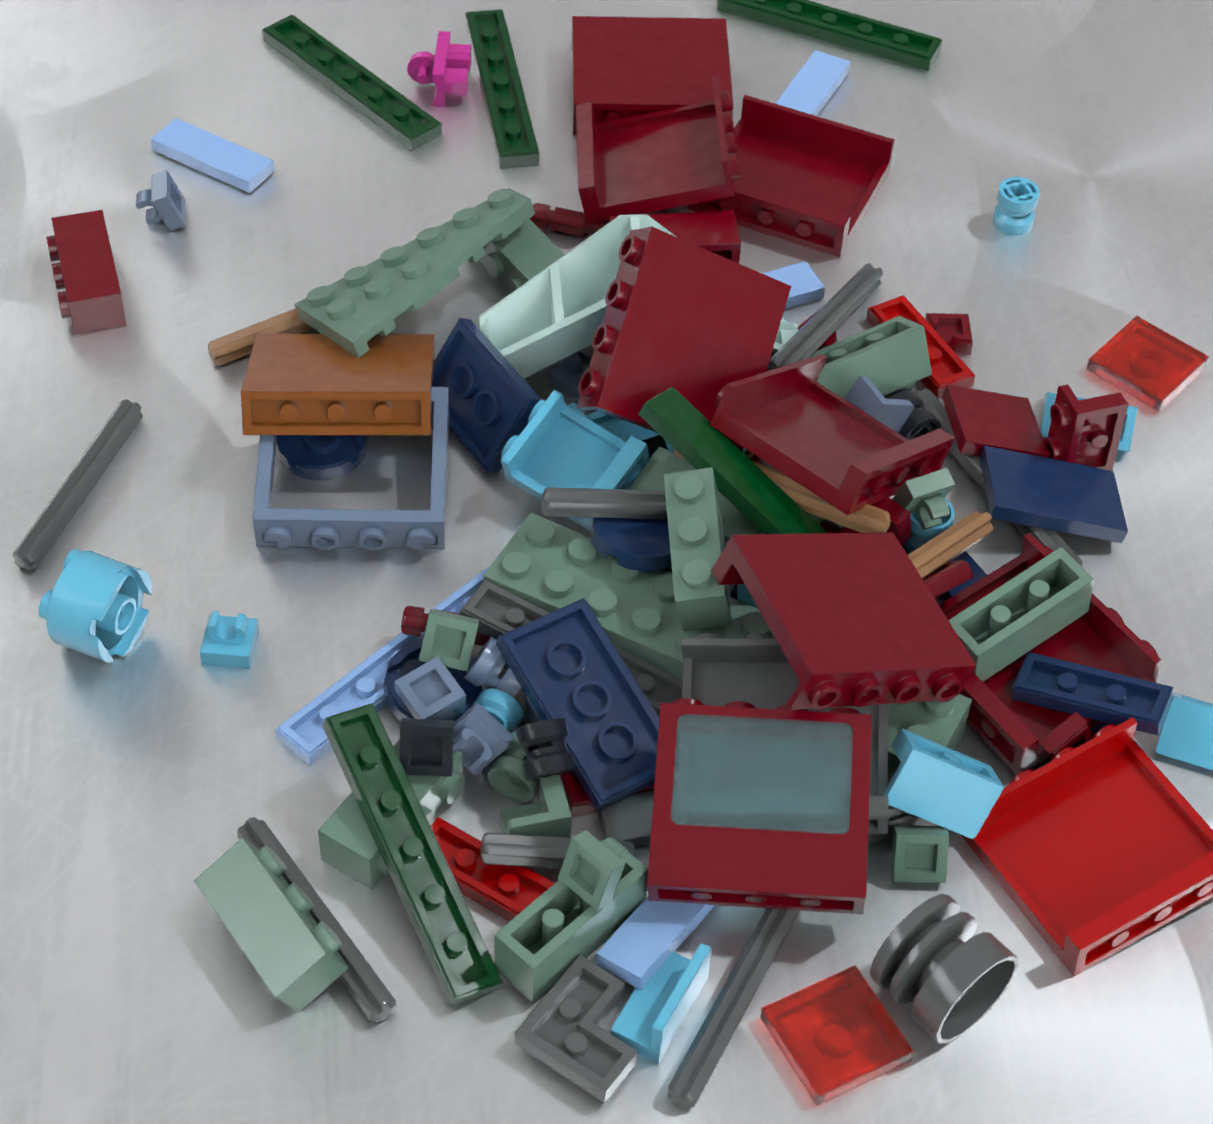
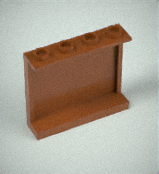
M256 334L241 388L243 435H431V391L435 360L434 334H388L387 336L376 334L367 341L369 351L360 358L323 334Z

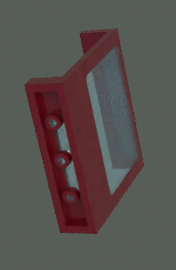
M689 698L676 699L672 703H660L647 879L648 900L863 914L867 886L872 715L860 714L858 710L849 707L833 708L829 712L808 711V709L789 710L786 704L777 707V709L755 708L753 704L742 701L729 702L724 706L703 705L702 702Z

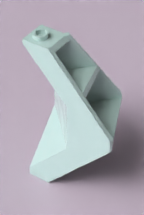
M647 214L619 215L480 315L479 329L524 379L592 345L594 333L599 325L602 324L607 309L605 302L606 292L611 282L616 279L620 266L619 249L625 237L629 235L630 230L652 226L673 236L675 235ZM782 317L771 357L798 331L797 324H791Z

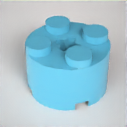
M73 549L64 560L63 571L54 589L47 591L43 595L39 605V616L47 620V631L53 642L104 662L112 663L114 662L112 659L113 655L116 654L124 657L133 648L144 629L149 610L142 608L144 593L152 596L151 578L145 570L93 551Z

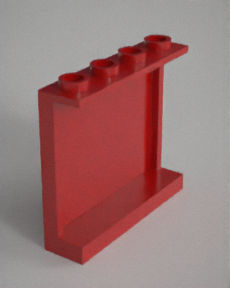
M1133 717L1117 726L1113 724L1105 726L1094 735L1092 740L1075 749L1067 747L1053 757L1051 762L1035 771L1029 769L1016 775L1009 785L1005 786L977 836L970 839L961 835L1073 977L1213 897V830L1134 741L1138 722Z

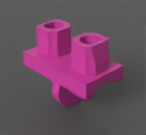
M439 31L435 55L424 51L417 52L409 58L407 72L412 80L422 85L435 83L433 106L445 107L446 95L467 96L468 72L471 70L472 62L471 45L451 44V32Z

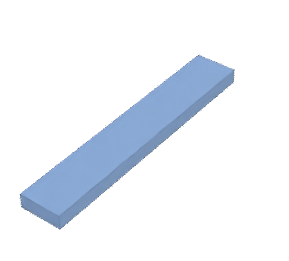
M489 567L433 609L460 613L464 605L482 584L483 575ZM421 632L420 637L400 633L275 728L276 738L306 763L312 765L332 749L322 727L325 718L371 703L374 704L377 713L386 707L383 683L389 661L402 647L417 640H423L425 632Z

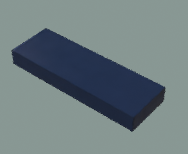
M1031 652L1027 653L1012 686L1013 700L1069 714L1077 712L1082 717L1113 725H1119L1133 717L1138 722L1137 731L1159 736L1174 698V687Z

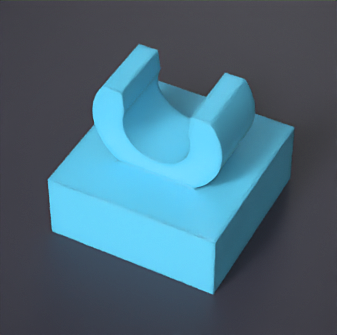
M213 611L209 615L200 649L201 664L250 669L259 634L258 619L247 618L242 613H238V617L220 616L219 611Z

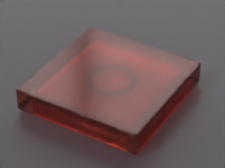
M1136 316L1089 358L1086 370L1160 412L1206 368L1209 356Z
M856 965L761 1009V1020L816 1106L910 1062L913 1057V1049Z

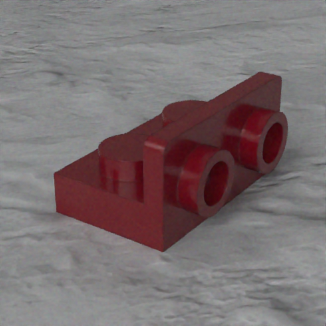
M1068 384L1058 386L1055 404L1050 408L1051 423L1048 437L1044 439L1049 453L1048 458L1113 471L1128 408V403L1121 392L1078 400Z

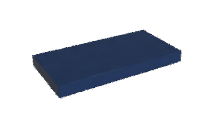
M584 598L498 636L497 648L541 720L566 719L569 735L565 742L567 751L574 755L577 769L574 771V774L597 812L655 784L659 716ZM677 745L674 774L679 772L680 749Z

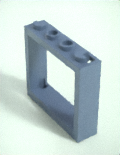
M432 387L431 391L433 445L430 510L271 508L277 435H260L253 509L256 546L279 547V549L288 547H316L321 550L364 548L371 551L383 548L413 549L415 551H421V549H445L449 437L448 387Z

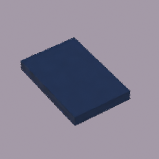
M458 319L434 360L432 387H448L449 427L487 472L499 473L502 468L501 453L504 446L512 436H519L529 423L528 419L532 409L542 399L472 320Z
M989 446L984 447L980 456V463L989 514L992 516V519L1116 543L1123 542L1128 529L1114 471Z

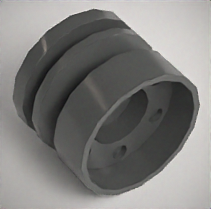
M939 894L929 898L911 911L894 928L875 955L869 972L871 979L881 989H889L891 998L897 1004H907L914 1001L910 1011L913 1020L937 1043L943 1044L959 1038L991 1010L1013 980L1019 965L1017 956L993 934L982 932L974 936L977 927L975 918L970 913L961 912L959 903L946 894Z

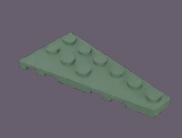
M510 188L491 193L488 196V200L473 208H465L456 212L451 220L438 227L422 230L418 233L416 239L405 245L385 250L381 254V258L366 266H358L348 270L344 274V278L329 286H321L311 290L305 299L294 304L300 320L360 358L369 351L367 341L378 332L380 336H387L397 328L394 319L400 314L419 310L460 276L457 268L466 260L476 263L485 255L483 247L488 242L504 240L535 214L530 198Z

